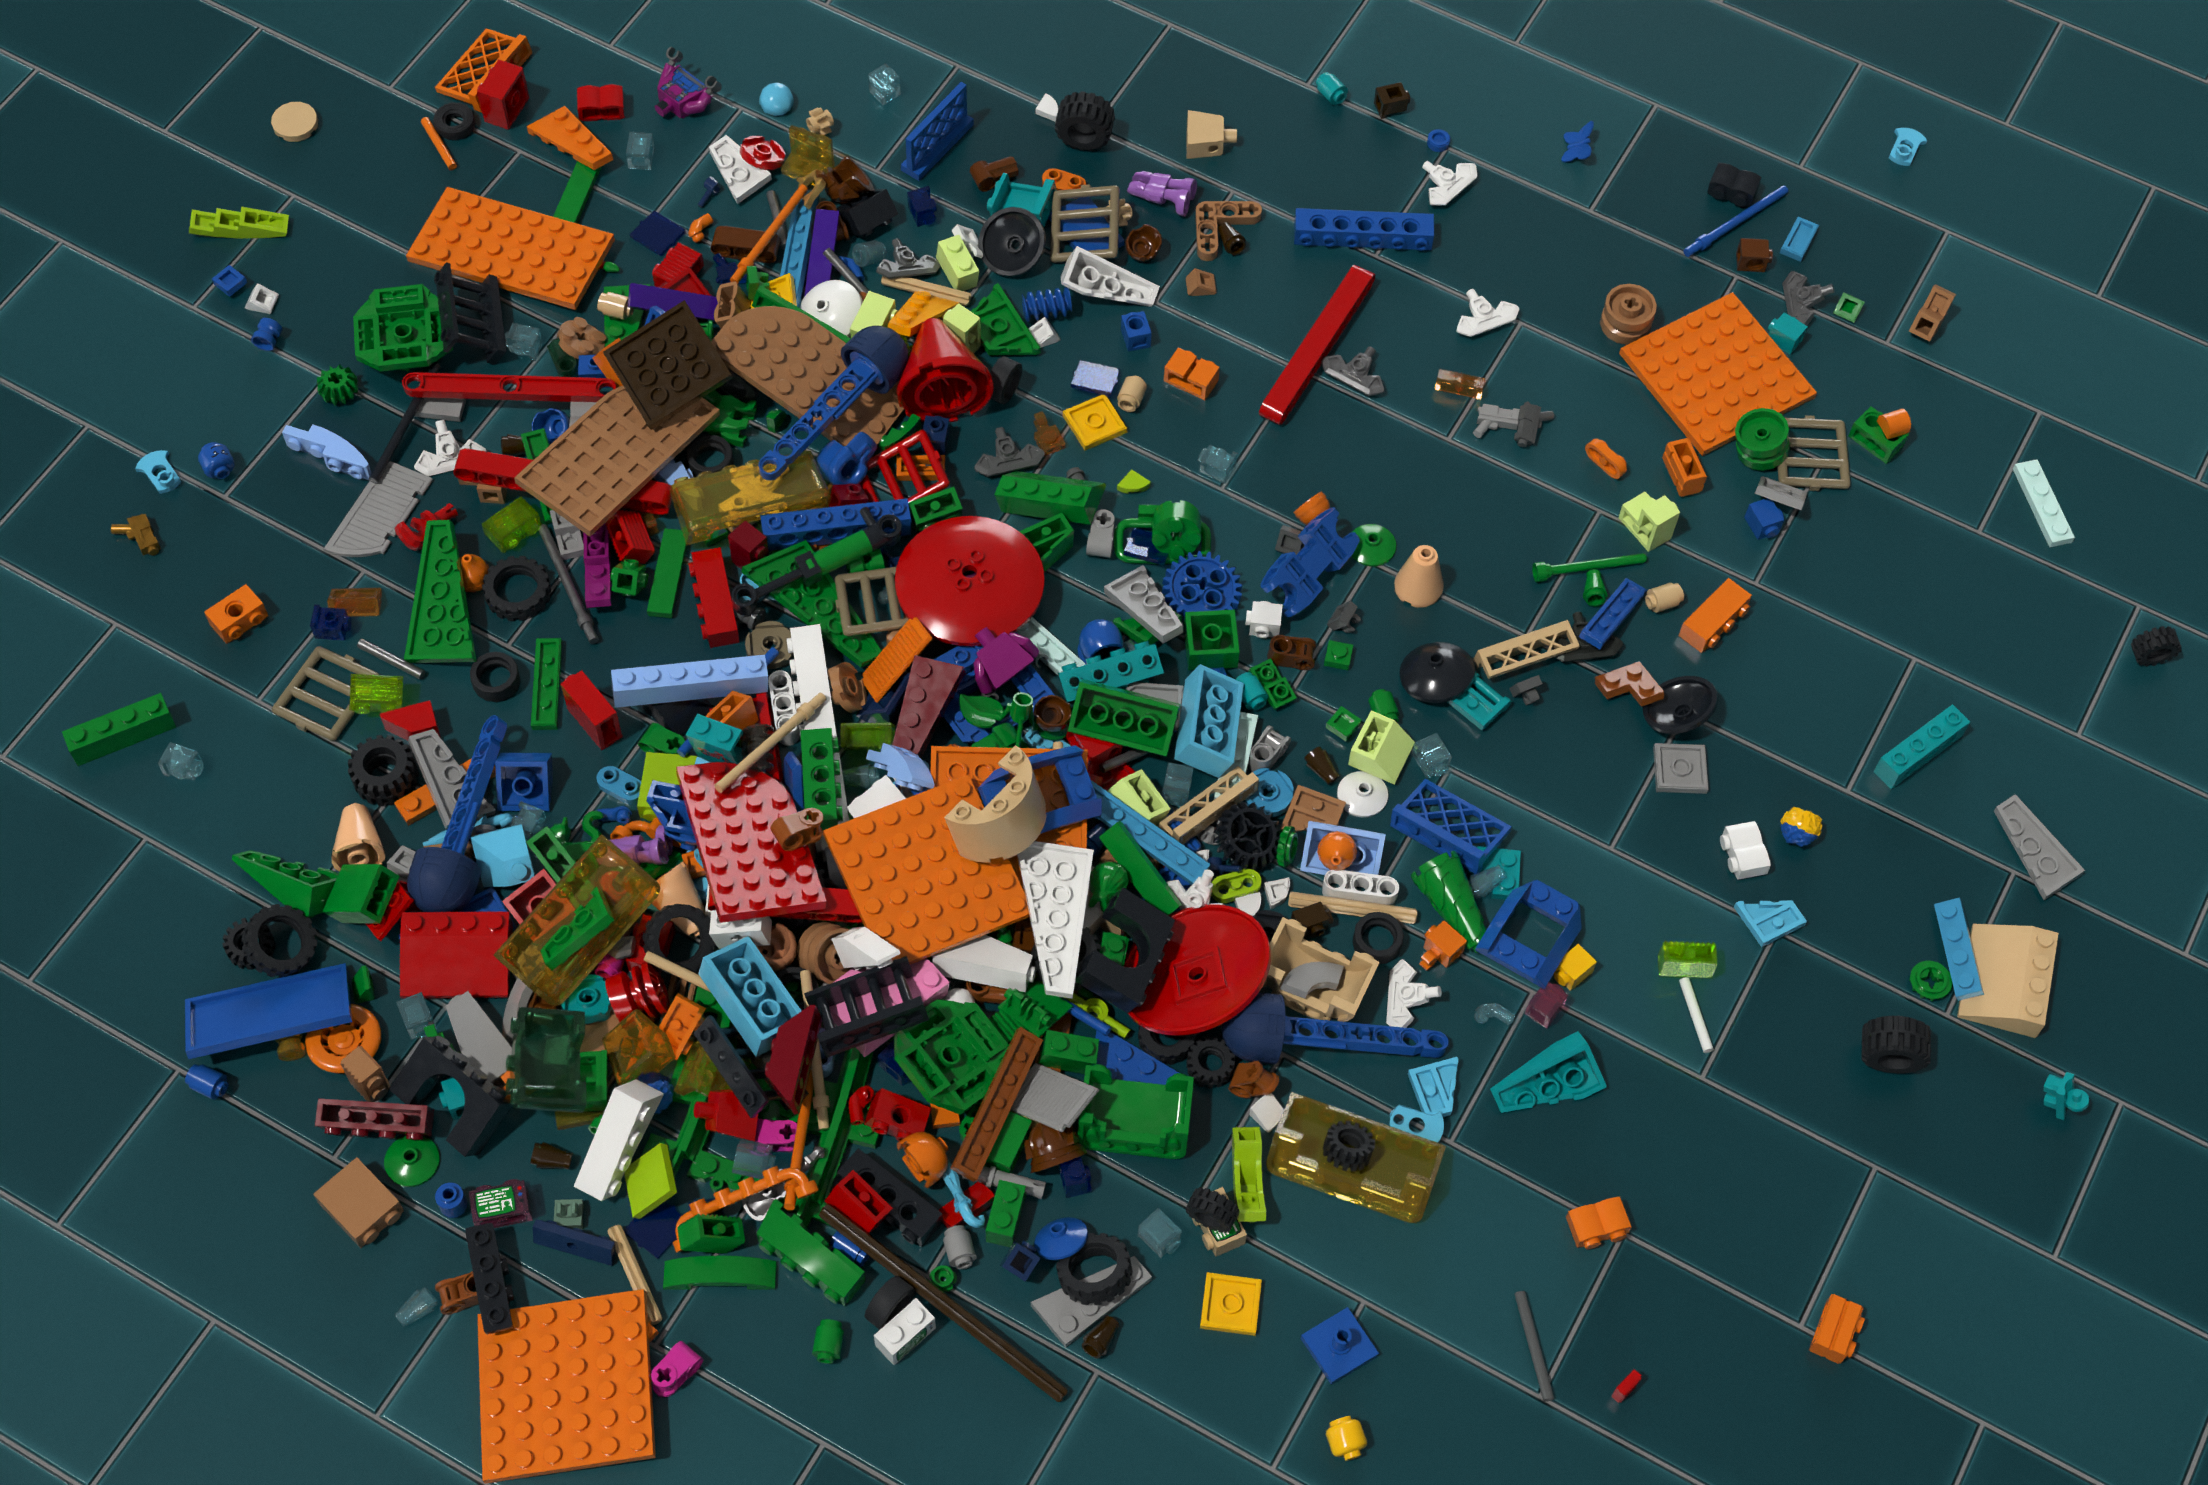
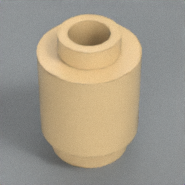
M607 292L601 293L598 299L597 309L603 315L627 320L634 312L633 308H627L628 296Z
M1129 376L1125 378L1117 397L1118 406L1122 410L1133 412L1140 406L1147 389V385L1141 377Z
M1667 583L1649 589L1647 596H1645L1647 607L1655 613L1676 607L1680 602L1684 601V593L1678 583Z

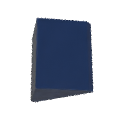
M910 673L902 674L878 703L875 702L869 693L866 704L861 706L862 709L857 712L856 716L890 733L899 720Z

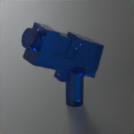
M717 253L713 256V260L718 265L715 266L717 273L716 283H720V285L730 283V278L738 267L734 262L727 263L722 255ZM746 274L739 283H746Z

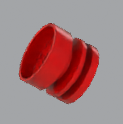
M643 962L641 969L639 966L632 967V980L624 971L605 979L606 991L613 1011L620 1024L627 1030L644 1023V1010L650 1018L655 1019L658 1017V1012L665 1015L670 1007L668 991L664 980L656 967L648 962Z

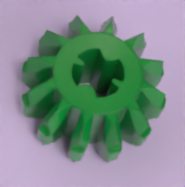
M340 364L337 368L329 366V371L321 370V376L317 377V391L326 403L332 401L335 406L338 402L346 404L347 399L354 400V394L358 393V379L349 367L343 369Z

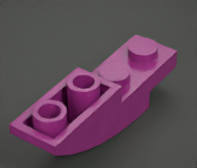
M605 523L591 537L583 532L586 608L611 606L612 582L610 578L612 568L610 536Z

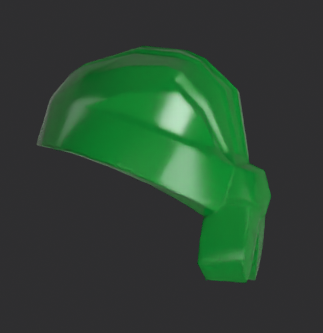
M1107 861L1098 864L1091 871L1089 888L1093 894L1089 901L1090 908L1094 907L1097 902H1100L1101 911L1104 913L1111 896L1122 887L1127 890L1129 878L1127 871L1122 865L1113 861Z

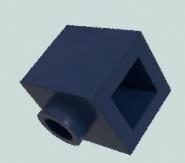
M926 415L923 430L927 432L935 451L937 450L940 455H945L950 434L949 418ZM921 444V453H925Z
M1024 1240L1021 1245L1014 1242L1000 1266L1026 1282L1040 1257L1035 1255L1037 1249Z

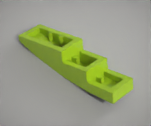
M241 207V212L217 208L216 213L192 209L189 233L224 238L283 237L287 234L289 215Z

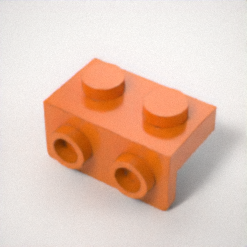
M677 993L651 1041L674 1053L672 1058L678 1060L681 1053L687 1055L694 1042L690 1040L692 1033L706 1019L702 1017L706 1008Z

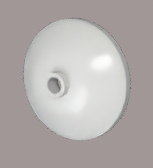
M829 280L812 288L803 298L800 309L850 337V327L863 302L859 292L851 284L841 280Z

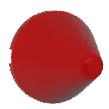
M929 318L920 326L897 387L899 406L905 409L908 417L912 414L921 417V422L925 421L926 415L949 418V422L958 421L959 414L969 410L971 415L975 414L992 397L994 387L991 373L942 320Z

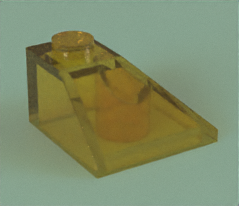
M638 1009L632 1011L602 1038L616 1081L620 1085L658 1073L676 1058L667 1034Z

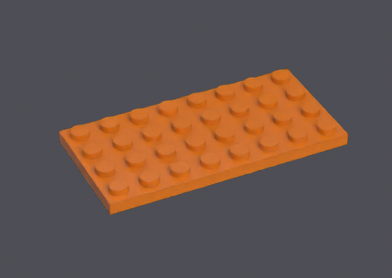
M446 187L406 254L408 262L440 270L446 262L450 263L453 275L477 282H483L489 274L497 276L498 286L501 289L576 310L614 243L615 238L614 234Z

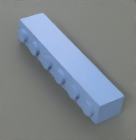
M765 655L611 670L615 708L725 697L731 691L742 694L768 692V671Z

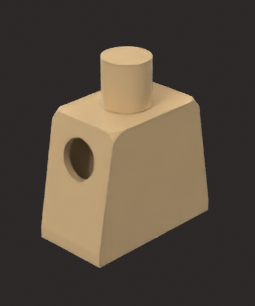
M1188 110L1186 159L1220 156L1223 154L1224 143H1237V129H1224L1223 116Z

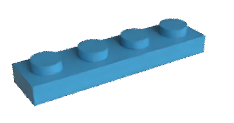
M1960 897L1934 904L1957 1000L1960 1001L1984 995Z

